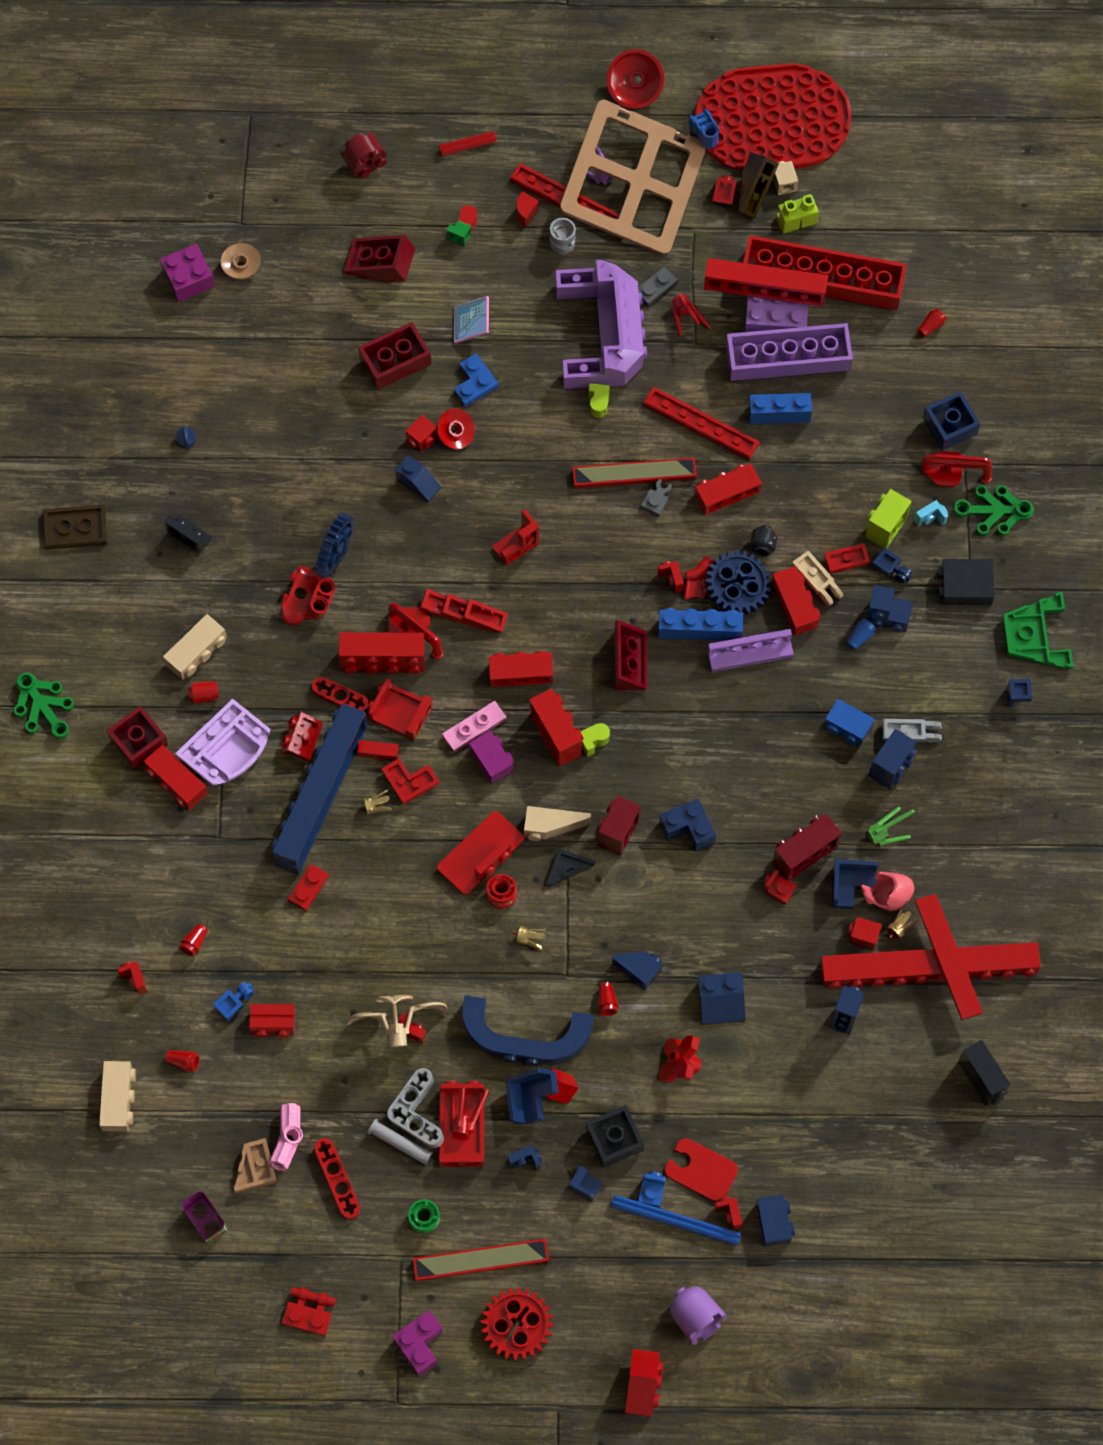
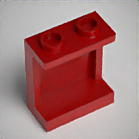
M387 678L384 684L381 683L379 685L375 701H371L368 705L369 721L415 741L433 707V699L427 695L421 698L391 684V680Z

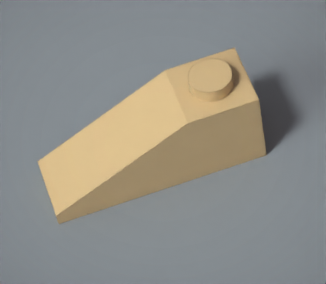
M527 806L524 837H528L532 841L546 840L588 826L591 822V814Z

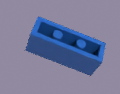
M811 393L750 395L748 405L749 424L810 422L812 415Z

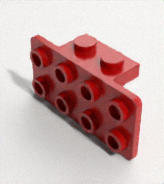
M493 811L437 865V870L463 895H468L486 877H490L500 863H504L509 859L511 853L524 841V835L498 811Z

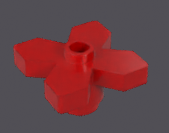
M693 1035L685 1036L682 1042L676 1038L666 1040L664 1053L668 1060L660 1068L659 1081L672 1083L676 1077L683 1081L691 1080L693 1074L700 1070L701 1059L695 1054L700 1040L698 1037Z

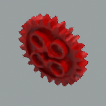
M509 1287L507 1295L500 1291L499 1299L492 1296L494 1304L486 1303L489 1311H482V1315L487 1319L481 1320L480 1323L487 1327L482 1329L481 1333L488 1334L484 1342H492L489 1349L497 1348V1356L504 1352L505 1360L510 1355H513L514 1362H516L518 1356L521 1355L522 1359L526 1361V1354L529 1353L534 1358L535 1349L542 1352L541 1344L548 1345L545 1337H552V1333L547 1329L554 1328V1324L548 1322V1320L553 1318V1314H546L550 1310V1306H542L545 1301L544 1298L536 1300L537 1292L530 1296L529 1288L524 1293H521L520 1287H517L516 1293H513ZM510 1304H517L520 1310L517 1313H510L507 1308ZM525 1307H528V1312L521 1319L522 1327L517 1326L510 1340L506 1341L505 1338L513 1329L512 1321L517 1322ZM529 1316H536L539 1322L537 1325L531 1326L526 1320ZM503 1322L508 1326V1329L500 1333L495 1327L498 1323ZM517 1335H524L527 1341L525 1344L519 1345L515 1343V1337Z

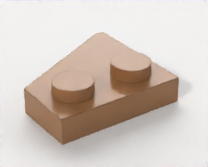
M266 1138L244 1144L238 1176L234 1186L235 1193L277 1182L274 1168L269 1164L271 1157Z

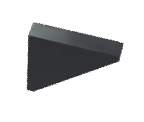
M558 849L546 881V887L555 885L594 867L596 861Z

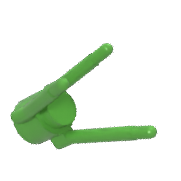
M897 807L876 824L870 826L867 834L873 845L879 843V846L882 847L889 843L910 839V835L886 839L889 836L887 829L912 815L915 811L912 809L883 825L901 810L900 807Z

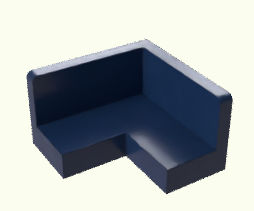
M835 859L833 865L832 908H854V889H861L862 885L873 887L876 883L874 875L878 868L877 861Z
M537 1068L505 1079L510 1121L529 1125L544 1120L542 1098L558 1093L556 1071Z

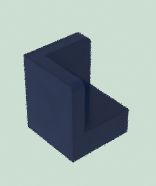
M1009 679L1006 687L1007 707H1012L1014 702H1031V679Z
M579 1166L569 1184V1190L593 1202L602 1186V1181L589 1175L586 1168Z

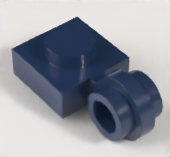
M886 548L883 549L872 563L874 568L888 577L895 572V578L900 583L904 584L911 579L912 571L906 566L899 567L902 559Z

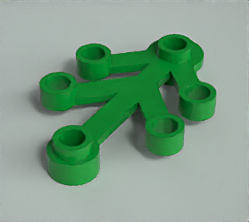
M979 485L975 489L976 498L984 499L991 506L970 505L966 500H958L953 509L954 514L959 518H965L969 514H992L986 521L979 523L976 532L982 537L989 533V529L1004 514L1013 515L1005 523L1003 522L998 525L997 533L1002 537L1007 536L1010 528L1019 520L1031 518L1034 512L1033 505L1029 501H1019L1004 485L996 488L995 496L998 499H1005L1012 506H1004L988 492L986 486ZM978 490H983L985 493L979 494ZM1003 490L1005 494H1000L998 491ZM962 508L965 512H959L958 509ZM1020 509H1025L1026 513L1020 512ZM984 527L987 531L982 532L979 528ZM1004 527L1007 529V531L1003 532L1000 530V528Z
M31 673L21 674L16 680L17 688L20 690L18 703L14 707L16 717H26L28 711L25 705L30 694L33 698L29 721L25 724L27 732L29 734L38 732L39 726L37 721L41 710L52 725L54 737L65 739L70 732L68 724L64 721H59L48 705L62 707L64 711H71L74 708L72 698L40 695L37 689L50 690L53 695H60L63 692L62 684L58 681L46 682L37 680ZM26 681L31 682L29 686H24ZM59 686L60 688L59 690L54 691L53 687ZM66 702H71L70 706H64ZM19 709H24L23 713H17ZM30 725H36L34 729H28ZM60 729L65 730L63 734H58Z

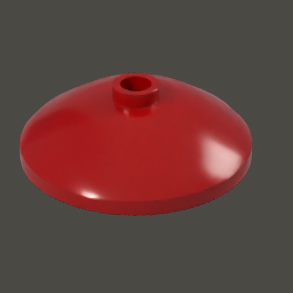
M631 49L624 51L611 62L606 77L607 88L612 98L626 108L641 109L655 102L662 93L665 83L663 67L653 54L645 50ZM639 76L641 78V82L639 84H636L635 78Z

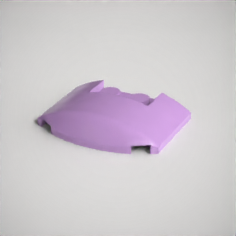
M232 699L175 753V756L212 786H216L240 776L257 761L266 747L270 728Z

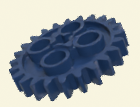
M346 513L339 514L326 532L323 544L320 547L321 551L318 554V560L316 561L317 566L315 569H317V575L329 578L336 571V567H339L340 561L343 560L347 552V547L350 543L349 539L352 537L354 529L353 516Z
M736 549L734 555H732L731 551L728 550L726 556L721 553L718 557L719 559L714 558L713 564L708 566L707 569L709 571L705 574V577L708 579L705 580L704 585L709 587L705 592L712 593L709 600L716 599L714 606L716 607L721 604L722 612L728 608L738 612L744 611L748 615L750 609L756 612L757 606L761 608L764 604L763 601L768 599L766 594L771 592L768 586L771 585L772 581L766 579L770 576V573H764L767 566L759 565L761 559L753 560L755 554L747 557V551L740 555L739 550ZM740 568H745L749 574H744ZM721 573L728 574L729 578H724ZM747 587L753 588L755 593L749 592ZM727 592H733L736 597H730Z

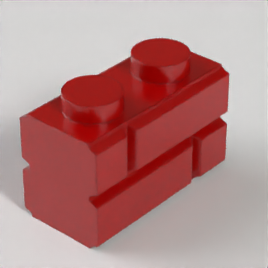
M251 1004L250 1033L255 1034L254 1036L258 1038L268 1037V1034H276L279 1038H288L290 1034H295V1005Z

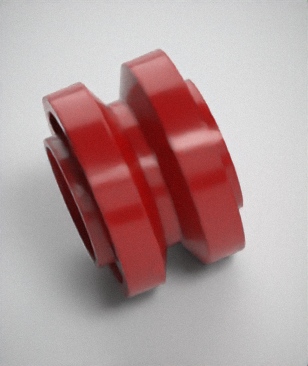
M498 874L488 881L486 887L487 898L492 906L504 909L515 903L517 899V886L512 877ZM501 889L506 890L505 893H498L497 891Z

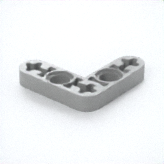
M420 1068L412 1075L391 1104L387 1115L393 1125L426 1146L437 1148L444 1141L441 1129L414 1112L434 1083L432 1073L426 1068ZM426 1076L428 1081H422L420 1084L419 1077ZM409 1092L417 1094L416 1099L412 1102L405 1100V1096ZM401 1111L403 1117L406 1118V1122L401 1117L397 1116L395 1118L393 1113ZM413 1121H420L422 1123L421 1128L417 1131L411 1130L410 1124ZM427 1129L428 1133H430V1134H432V1135H434L435 1133H437L436 1135H437L438 1139H437V1140L432 1139V1140L430 1141V1138H429V1136L425 1133V1130Z

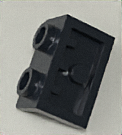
M169 516L165 520L167 532L199 554L211 541L209 534L182 516H178L176 519Z

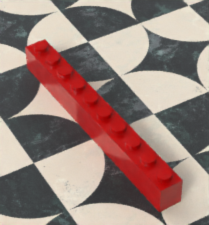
M1038 942L957 947L970 979L979 977L981 980L991 979L992 976L1011 978L1014 975L1020 974L1023 977L1035 976L1041 968ZM933 949L822 956L820 961L822 986L828 987L831 990L840 989L841 986L860 988L866 984L880 987L884 983L904 985L906 982L915 981L916 984H924L928 980H936L939 983L946 982Z

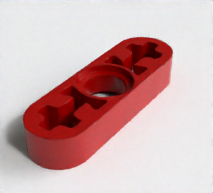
M318 677L313 681L312 689L316 697L338 707H341L342 703L346 705L349 703V706L356 708L355 703L362 701L364 707L360 706L358 709L367 713L369 703L364 695L325 677ZM325 684L327 690L322 689L319 691L318 686ZM337 692L346 693V698L343 701L336 700L334 696Z

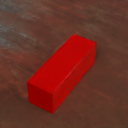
M359 740L358 757L395 761L398 759L399 744Z

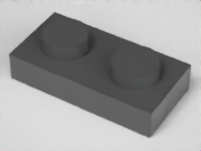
M663 267L638 287V292L642 293V302L649 307L678 283V279Z

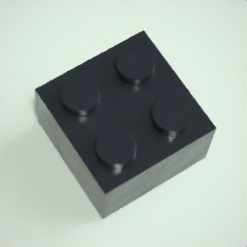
M626 1105L586 1122L585 1129L603 1168L644 1151L643 1140Z

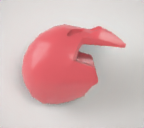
M877 872L874 875L877 881L873 887L861 886L867 903L875 904L886 911H894L906 906L911 900L915 889L911 878L903 874Z

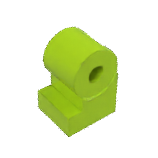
M589 384L588 399H591L590 413L595 418H602L607 414L610 385Z
M599 723L581 731L584 738L582 740V749L588 757L595 753L596 746H605L610 738L609 727Z

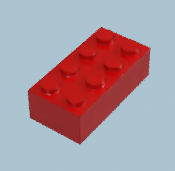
M340 632L339 660L341 672L355 674L357 672H366L368 674H376L378 672L419 674L420 672H425L424 633Z

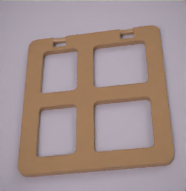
M600 100L594 110L560 203V210L567 216L658 254L666 255L672 248L706 147L697 138L680 133L671 127L633 111H628L607 100ZM618 112L629 116L628 120L618 117ZM607 119L647 136L635 170L595 153ZM674 136L684 139V144L673 140ZM661 142L686 151L689 155L678 187H672L650 177V171ZM589 168L629 184V190L618 219L610 218L577 203ZM644 191L671 202L660 237L653 236L632 226Z

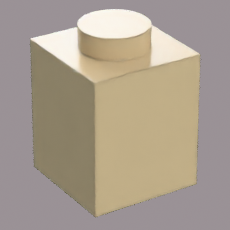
M792 161L779 162L773 176L777 194L782 195L797 191L798 179Z

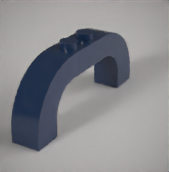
M464 996L463 1022L468 1037L478 1049L488 1055L503 1058L505 1062L515 1063L516 1060L524 1061L526 1065L530 1066L561 1064L576 1057L585 1048L592 1034L594 1015L572 1012L571 1025L567 1034L554 1042L499 1035L491 1031L485 1023L486 998Z

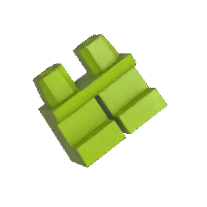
M810 194L803 196L801 199L789 200L784 204L778 205L780 213L776 214V219L782 234L798 230L800 227L804 228L818 224L819 211L813 196Z

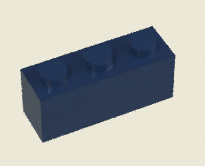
M843 986L829 1028L850 1035L865 993H862L859 988L854 986Z

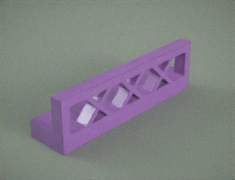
M791 629L708 644L707 654L711 671L716 672L793 658Z

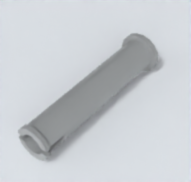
M378 1119L374 1120L368 1130V1135L373 1134L423 1163V1165H426L431 1158L432 1152L425 1150L380 1124Z

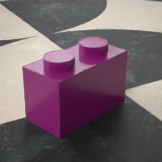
M490 730L469 743V751L492 784L513 772L514 760L509 752L505 753L503 750V743L499 736H494Z

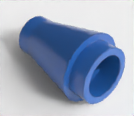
M863 618L857 622L846 643L856 650L862 643L874 635L876 628L872 623Z

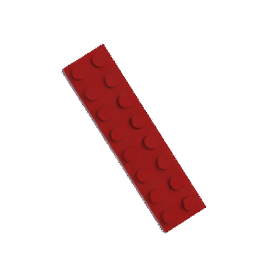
M749 235L743 261L746 264L828 275L825 297L894 310L899 308L907 267L905 263Z

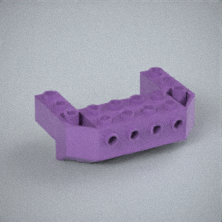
M596 260V268L556 270L557 299L597 297L602 358L563 360L564 389L589 388L590 383L624 386L643 367V359L647 358V348L643 346L645 328H642L641 323H644L643 310L640 311L642 293L638 292V281L617 265L603 260Z

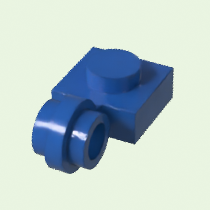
M241 983L237 987L236 991L238 993L235 995L230 990H227L213 1003L216 1009L228 1021L245 1007L240 999L247 1000L254 994L253 986L250 983Z

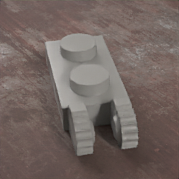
M883 719L882 737L883 741H887L894 729H897L916 742H940L942 735L926 733L925 729L939 730L942 726L940 722L925 721L923 719Z

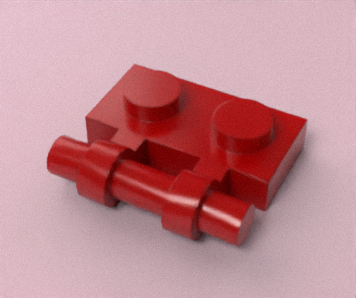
M293 1287L290 1296L298 1297L299 1299L297 1304L288 1302L282 1325L326 1337L332 1313L325 1312L324 1309L326 1305L334 1307L336 1298L329 1297L328 1294L322 1292L321 1294L310 1292L308 1288L302 1287L299 1289ZM306 1300L318 1303L317 1309L306 1307Z

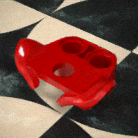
M301 565L297 567L289 580L294 581L289 596L284 593L282 598V618L288 625L300 624L304 619H322L329 608L336 587L332 579H321L320 575H317L316 570ZM320 587L328 588L329 592H322ZM297 589H303L306 592L304 599H299L295 596ZM313 605H319L323 610L317 611Z

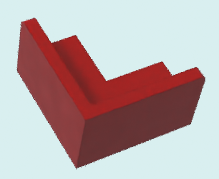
M524 509L521 511V527L494 544L492 549L507 566L539 544L540 527Z

